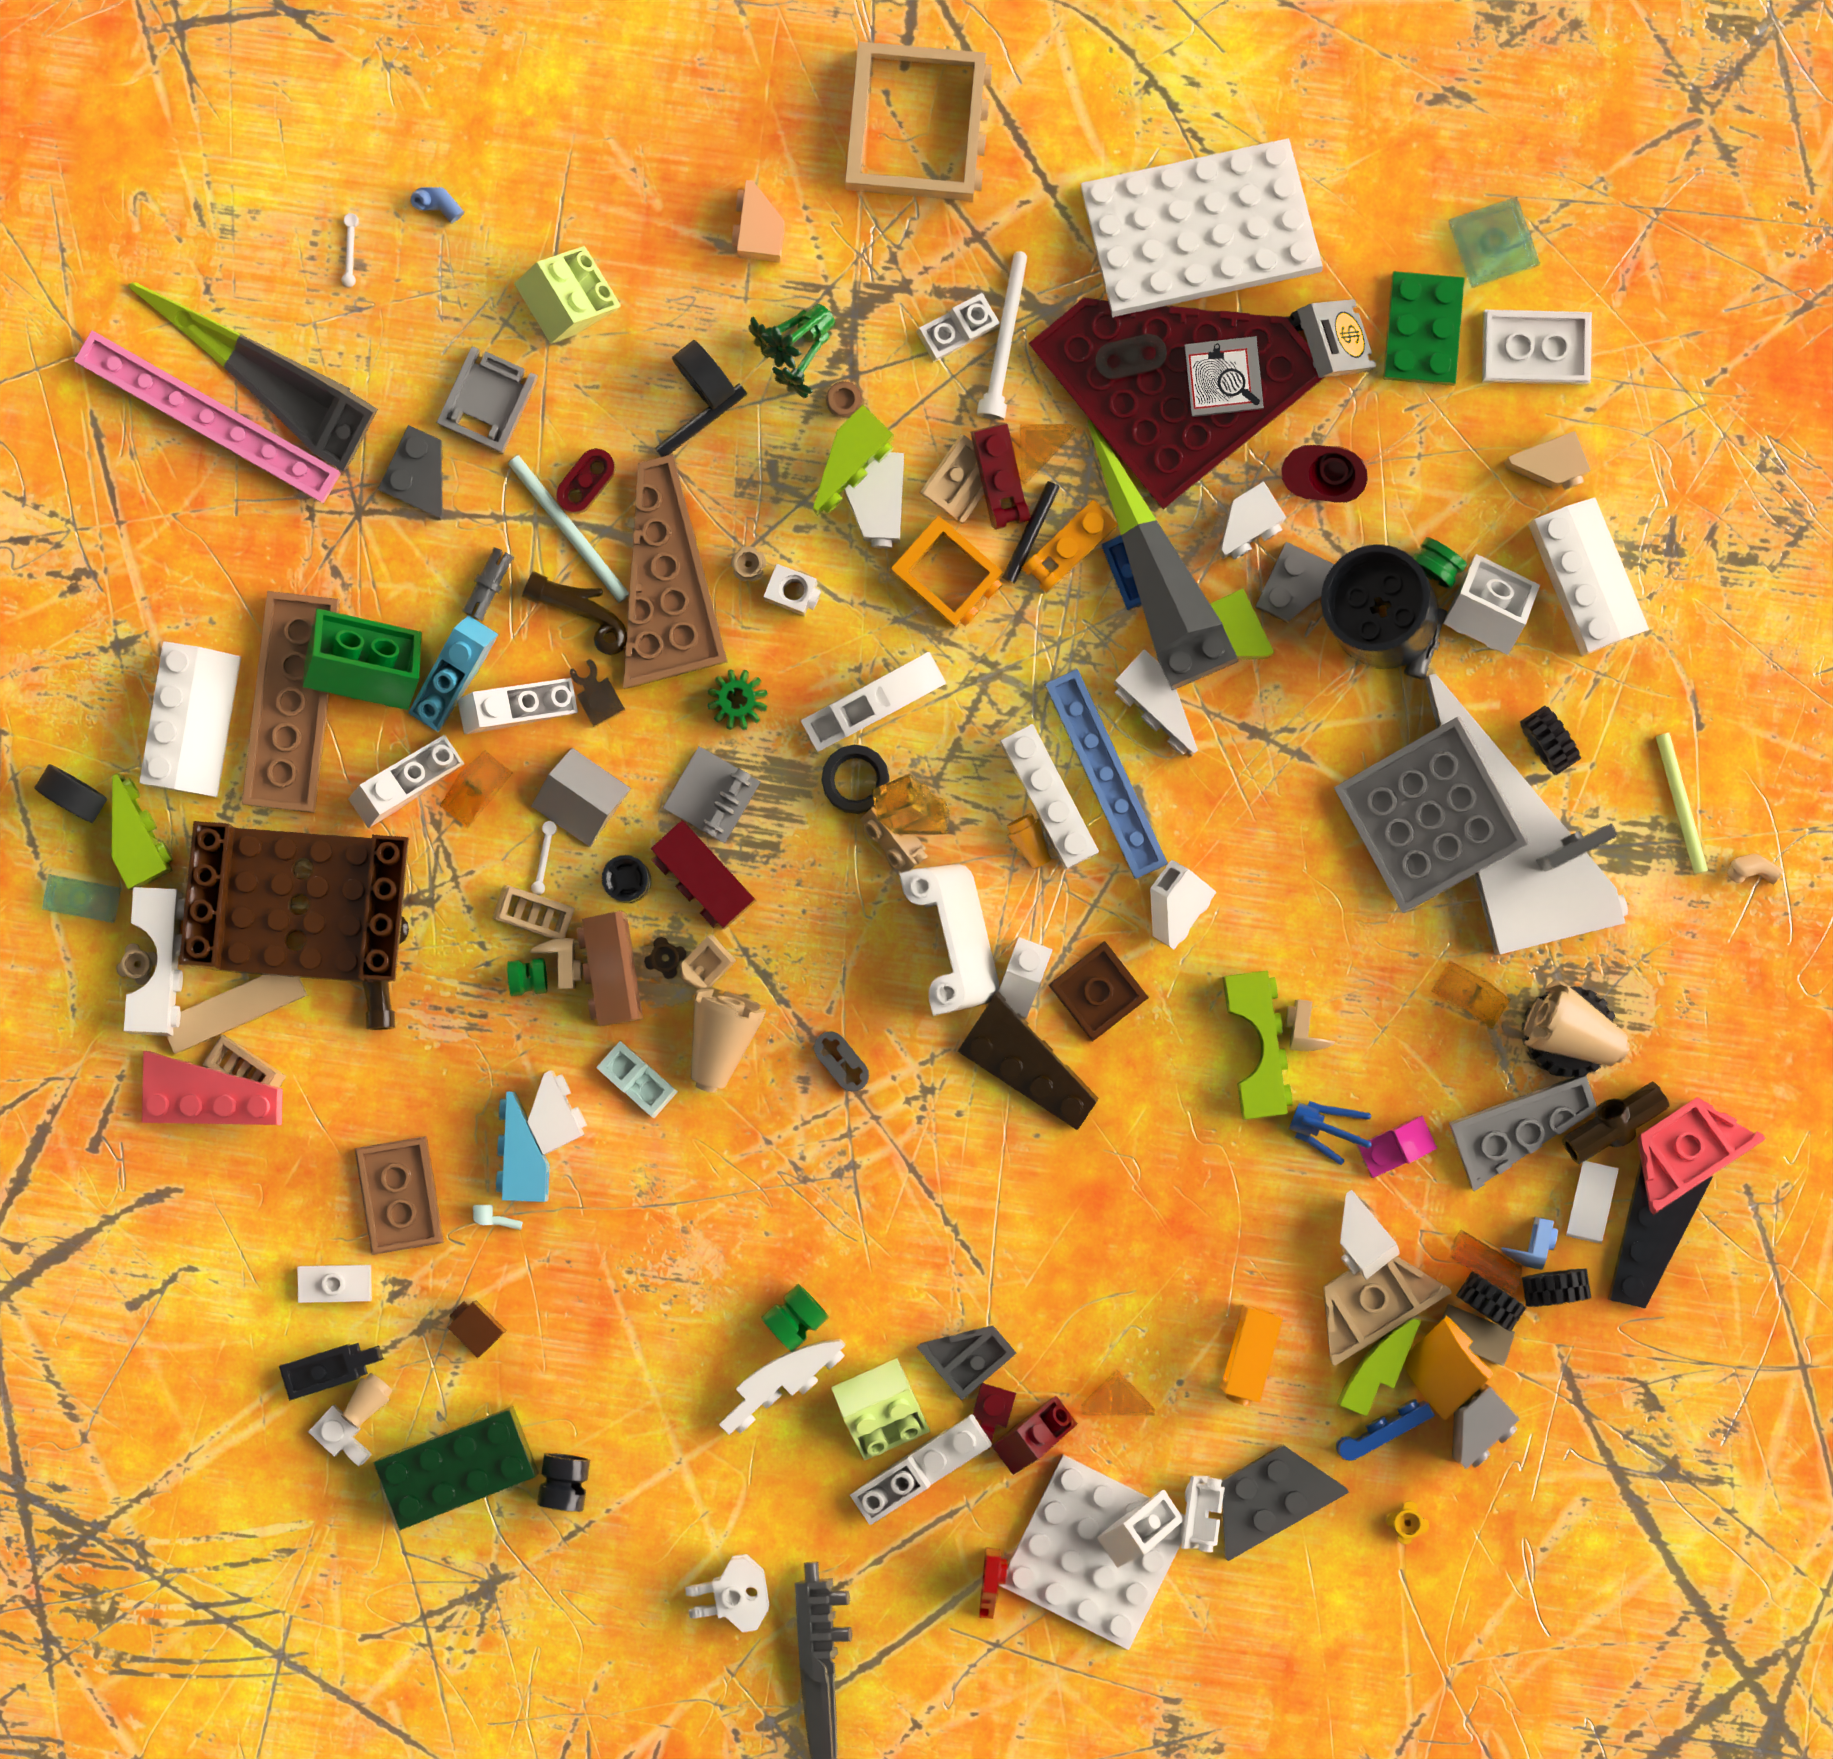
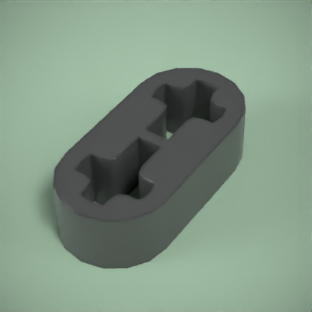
M832 1031L819 1035L814 1044L815 1054L839 1085L851 1092L864 1088L868 1083L869 1071L845 1039ZM825 1038L830 1041L835 1039L839 1041L840 1045H838L837 1051L843 1057L839 1062L831 1054L822 1055L821 1050L824 1048L822 1041ZM846 1061L853 1069L858 1066L862 1069L863 1072L859 1076L862 1080L860 1084L856 1085L854 1082L846 1084L843 1079L847 1074L840 1066L843 1062Z

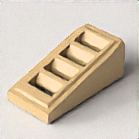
M504 885L492 919L552 939L565 938L575 908L509 885ZM515 896L518 897V901L511 917L507 915L512 897ZM526 902H533L527 921L521 920ZM543 905L547 908L541 926L535 925V921L540 907ZM554 910L561 911L555 930H549Z
M225 1035L220 1036L202 1064L206 1068H212L233 1075L231 1074L240 1059L243 1058L244 1062L235 1074L237 1077L246 1078L253 1066L257 1069L250 1080L262 1081V1083L280 1087L286 1077L276 1068ZM230 1049L233 1051V1054L224 1068H222L219 1064Z

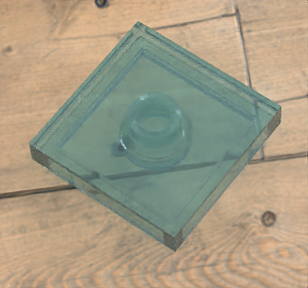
M1518 197L1451 218L1448 221L1471 288L1540 265Z

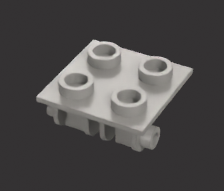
M699 746L663 808L725 844L761 781Z

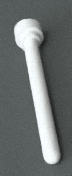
M1017 251L1013 255L988 393H985L983 399H980L978 403L977 416L985 419L1005 420L1007 404L1004 403L1005 397L1002 396L1027 262V255L1023 251Z

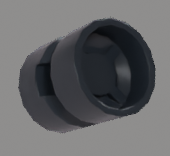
M620 855L612 858L605 865L602 872V884L611 898L622 903H635L642 900L648 894L651 887V874L647 866L639 859L631 855Z
M545 1453L541 1474L546 1478V1482L539 1486L537 1505L555 1510L583 1511L586 1490L581 1485L588 1480L590 1459L566 1454Z

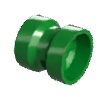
M544 958L532 959L530 963H522L519 960L508 961L507 973L511 996H522L527 991H533L535 994L547 993V971Z

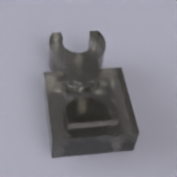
M589 659L586 661L590 667L588 677H579L574 668L570 670V675L575 683L584 687L585 691L576 696L592 725L596 727L624 712L625 708L608 678L598 682V668Z

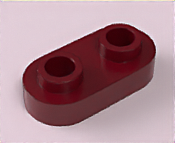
M596 448L586 451L557 488V501L562 509L571 514H580L592 505L614 476L615 463L611 455L605 450ZM596 462L604 465V470L600 474H593L591 472V466ZM574 490L582 493V498L578 502H571L569 500V494Z

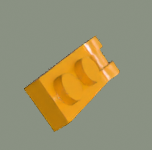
M1093 499L1045 546L1022 566V569L1028 575L1033 574L1041 583L1039 587L1047 594L1118 526V523ZM1048 558L1058 566L1052 573L1043 565Z

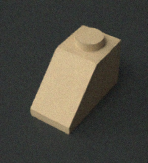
M1575 431L1509 456L1504 461L1506 469L1552 489L1560 485L1563 486L1564 490L1576 487L1584 483L1583 476H1586L1591 471Z

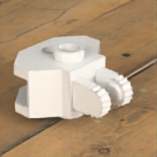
M748 1554L732 1556L722 1576L715 1577L712 1582L685 1587L686 1595L692 1597L714 1592L716 1602L713 1605L693 1607L689 1610L690 1618L718 1615V1618L726 1617L742 1632L757 1630L770 1606L764 1569ZM753 1587L757 1590L758 1594L750 1596L747 1594L746 1589Z

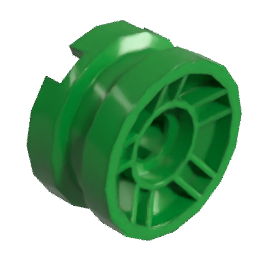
M1426 537L1420 545L1422 548L1419 554L1415 553L1413 558L1421 566L1429 580L1433 579L1439 582V586L1451 589L1456 582L1454 577L1457 573L1463 572L1467 563L1447 546Z

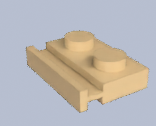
M961 434L920 491L923 496L947 514H950L959 523L966 521L984 495L973 442Z

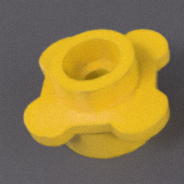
M1413 1501L1405 1502L1402 1509L1396 1513H1389L1386 1518L1387 1525L1395 1529L1398 1534L1397 1539L1402 1544H1410L1412 1538L1417 1537L1420 1533H1426L1429 1529V1521L1422 1518L1418 1512V1505ZM1405 1520H1411V1525L1406 1526L1404 1524Z

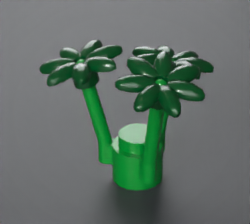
M816 304L810 310H802L786 322L766 329L763 324L759 325L756 319L751 317V324L748 326L749 332L756 337L754 344L757 347L760 346L764 358L768 359L771 357L774 359L776 367H773L772 370L776 375L775 381L787 385L786 389L789 393L795 391L799 396L807 398L808 394H811L813 390L803 384L804 371L820 347L830 339L828 331L835 325L831 312L825 306ZM798 324V330L782 337V332ZM802 336L809 341L815 339V342L799 366L795 368L796 363L793 357L801 355V352L793 347V343ZM785 362V364H786L788 367L793 368V369H792L791 372H790V370L787 369L786 367H784L783 370H780V369H778V368H779V367H782L783 363Z

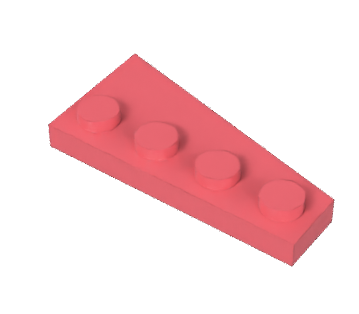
M143 1051L142 1123L282 1125V1088L237 1077L212 1068H205L152 1051Z

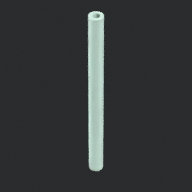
M519 455L514 457L508 463L510 468L619 603L629 596L626 588Z

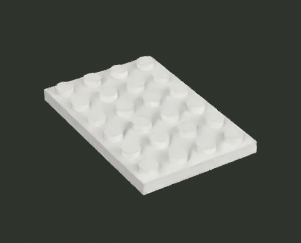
M1289 138L1081 183V192L1112 317L1322 272L1323 265Z

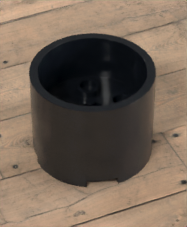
M1380 544L1356 548L1345 554L1333 565L1323 583L1321 607L1324 619L1342 649L1350 657L1365 665L1376 667V669H1392L1411 663L1427 650L1426 647L1431 642L1439 624V605L1423 569L1406 552L1393 546ZM1385 605L1387 616L1381 618L1378 614V607Z

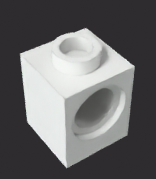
M776 563L764 594V600L805 616L808 608L811 610L815 609L821 590L816 588V578ZM797 582L804 587V594L800 599L789 600L785 597L784 589L789 583Z

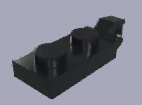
M355 1343L352 1345L346 1344L280 1365L279 1369L290 1401L357 1380L360 1376L368 1374L365 1365L381 1361L384 1358L379 1345L361 1351L359 1343Z

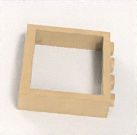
M858 41L845 181L846 190L973 201L974 191H981L983 170L976 169L977 156H984L986 135L979 134L980 120H988L989 99H982L983 86H991L992 64H985L986 53ZM872 58L974 67L964 182L862 173Z

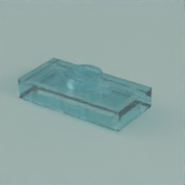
M49 874L42 909L115 923L121 888Z

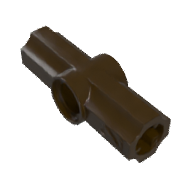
M1652 1081L1623 1100L1610 1099L1602 1102L1595 1110L1596 1117L1564 1136L1562 1139L1563 1145L1572 1160L1578 1165L1608 1146H1625L1634 1140L1638 1127L1670 1107L1668 1099L1660 1087Z

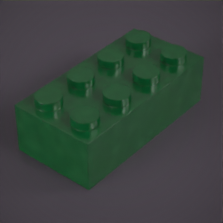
M514 1406L386 1455L374 1462L399 1531L535 1478L539 1474Z

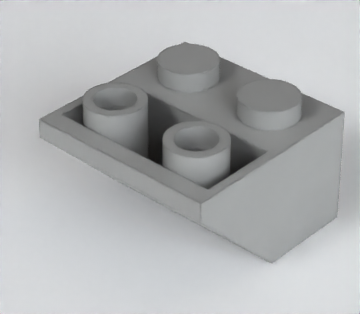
M1484 1384L1454 1412L1452 1457L1466 1469L1470 1465L1476 1468L1483 1463L1490 1455L1488 1449L1497 1440L1503 1443L1516 1432L1515 1424L1520 1420L1490 1386Z

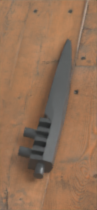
M805 1562V1580L795 1583L801 1689L811 1759H837L835 1663L831 1659L838 1655V1649L834 1647V1642H851L852 1629L851 1627H833V1619L836 1618L835 1611H832V1606L849 1605L850 1593L848 1590L831 1591L833 1578L819 1579L818 1562Z

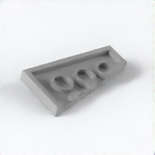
M1587 1076L1573 1077L1449 1122L1471 1189L1476 1191L1485 1185L1486 1181L1497 1174L1503 1173L1512 1167L1513 1163L1528 1153H1533L1542 1147L1543 1143L1557 1134L1560 1135L1593 1113L1597 1106Z

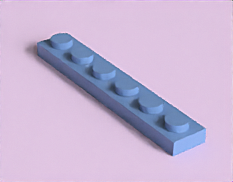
M1078 669L1045 683V687L1134 879L1167 865L1168 862Z

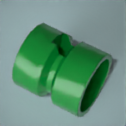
M799 1283L784 1296V1304L782 1306L775 1304L761 1317L767 1327L791 1352L807 1339L806 1332L808 1330L816 1331L830 1318L819 1303Z

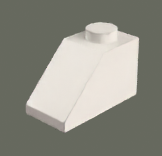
M1020 937L1017 939L1000 985L999 993L1006 999L1005 1002L1016 1014L1019 1013L1027 1018L1053 949Z
M1350 1190L1345 1198L1340 1239L1344 1255L1341 1257V1260L1352 1274H1356L1359 1271L1367 1280L1399 1255L1400 1252L1394 1239L1357 1195Z
M1162 1490L1117 1520L1099 1535L1097 1539L1118 1568L1147 1553L1178 1526L1184 1518L1165 1490Z

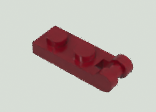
M1002 423L971 431L970 434L992 527L996 530L1006 527L1009 522L1016 521L1019 524L1029 521V508L1024 499L1008 424ZM1010 497L1012 507L1003 509L1000 499Z

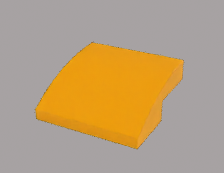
M1448 1316L1439 1322L1408 1352L1404 1362V1367L1418 1390L1444 1420L1452 1415L1494 1374L1468 1348L1473 1341Z

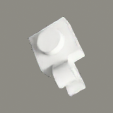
M332 1405L308 1433L334 1457L343 1450L357 1466L363 1465L372 1454L354 1438L361 1429H357L342 1418L341 1414L343 1412L336 1405Z

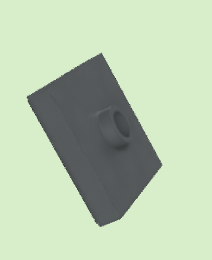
M1612 823L1584 836L1579 830L1561 839L1562 847L1536 861L1541 871L1545 872L1616 838L1618 834Z

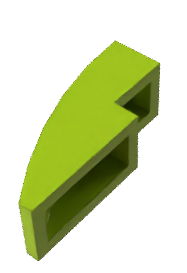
M1412 1317L1376 1342L1352 1372L1337 1400V1404L1367 1416L1380 1383L1392 1388L1395 1387L1421 1321Z

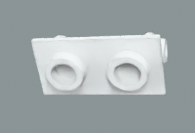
M1210 1476L1190 1477V1483L1185 1491V1500L1187 1502L1186 1515L1180 1529L1182 1549L1198 1548L1200 1551L1213 1552V1546H1217L1220 1520L1208 1518L1209 1511L1221 1513L1225 1487L1221 1486L1222 1479L1210 1478Z

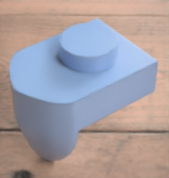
M1534 1217L1528 1252L1502 1247L1501 1251L1519 1264L1542 1270L1546 1263L1548 1250H1554L1557 1241L1558 1230L1553 1228L1554 1221Z

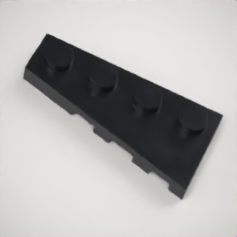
M1640 1160L1608 1297L1609 1300L1646 1309L1713 1176L1653 1215L1649 1208Z

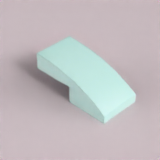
M621 1041L596 1067L653 1118L659 1114L678 1092Z

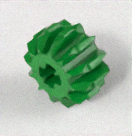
M728 670L730 682L726 684L720 676L715 678L716 683L722 689L719 691L710 688L708 694L719 698V700L712 701L707 706L709 710L722 708L714 717L717 723L721 722L726 716H729L726 723L727 729L732 730L735 720L739 719L741 729L746 730L748 728L745 720L746 717L749 716L756 724L760 722L758 715L753 712L754 709L760 711L767 710L766 704L756 701V699L767 697V690L754 692L753 690L760 685L761 680L759 677H756L747 684L749 678L747 670L742 671L740 681L736 680L733 670ZM735 691H742L743 698L747 700L745 706L739 704L740 709H734L732 702L728 700L730 694L736 696Z

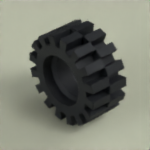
M1546 705L1520 721V726L1523 729L1524 735L1528 738V743L1534 748V752L1540 757L1541 762L1544 765L1546 764L1547 769L1550 772L1552 771L1554 775H1558L1581 759L1580 752L1576 748L1574 740L1571 739L1570 733L1563 727L1564 724L1561 720H1558L1557 715Z
M1587 1269L1559 1270L1522 1277L1526 1307L1558 1305L1591 1298Z
M1473 1271L1456 1294L1465 1303L1510 1332L1526 1310L1523 1304Z

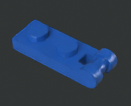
M1413 1399L1398 1407L1399 1414L1391 1419L1386 1420L1385 1416H1382L1367 1424L1365 1427L1368 1431L1356 1438L1350 1436L1341 1437L1336 1443V1450L1342 1458L1348 1461L1356 1460L1435 1415L1427 1402L1423 1400L1418 1403L1416 1399Z

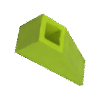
M861 405L837 429L813 505V511L817 516L823 510L827 514L830 513L843 499L839 494L848 485L855 488L867 476L868 472L865 468L874 459L880 463L894 448L891 445L894 441V435L864 405Z
M115 774L112 776V859L127 888L133 890V887L141 888L172 872L173 870L169 862L173 860V857L163 841L158 843L153 833V830L157 829L152 816L147 809L142 811L136 801L140 797V793L131 778L126 780L124 776Z

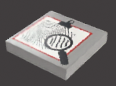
M1256 336L1185 344L1192 417L1264 409Z

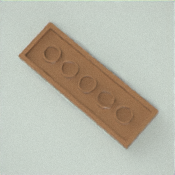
M267 591L242 798L243 805L315 813L329 693L303 687L304 664L316 609L339 613V599Z

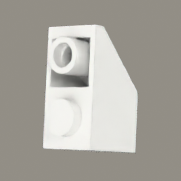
M1264 481L1232 501L1219 552L1222 559L1231 555L1235 560L1252 549L1249 544L1259 537L1266 541L1282 531L1280 524L1285 521L1286 516Z
M1174 860L1169 862L1150 888L1153 937L1174 950L1187 937L1193 923L1200 914L1207 910L1211 899L1216 894V891L1197 875Z
M554 1071L544 1073L527 1122L543 1155L584 1136L582 1128L587 1126L579 1107L577 1106L572 1109L566 1097L571 1091L562 1074L556 1076Z

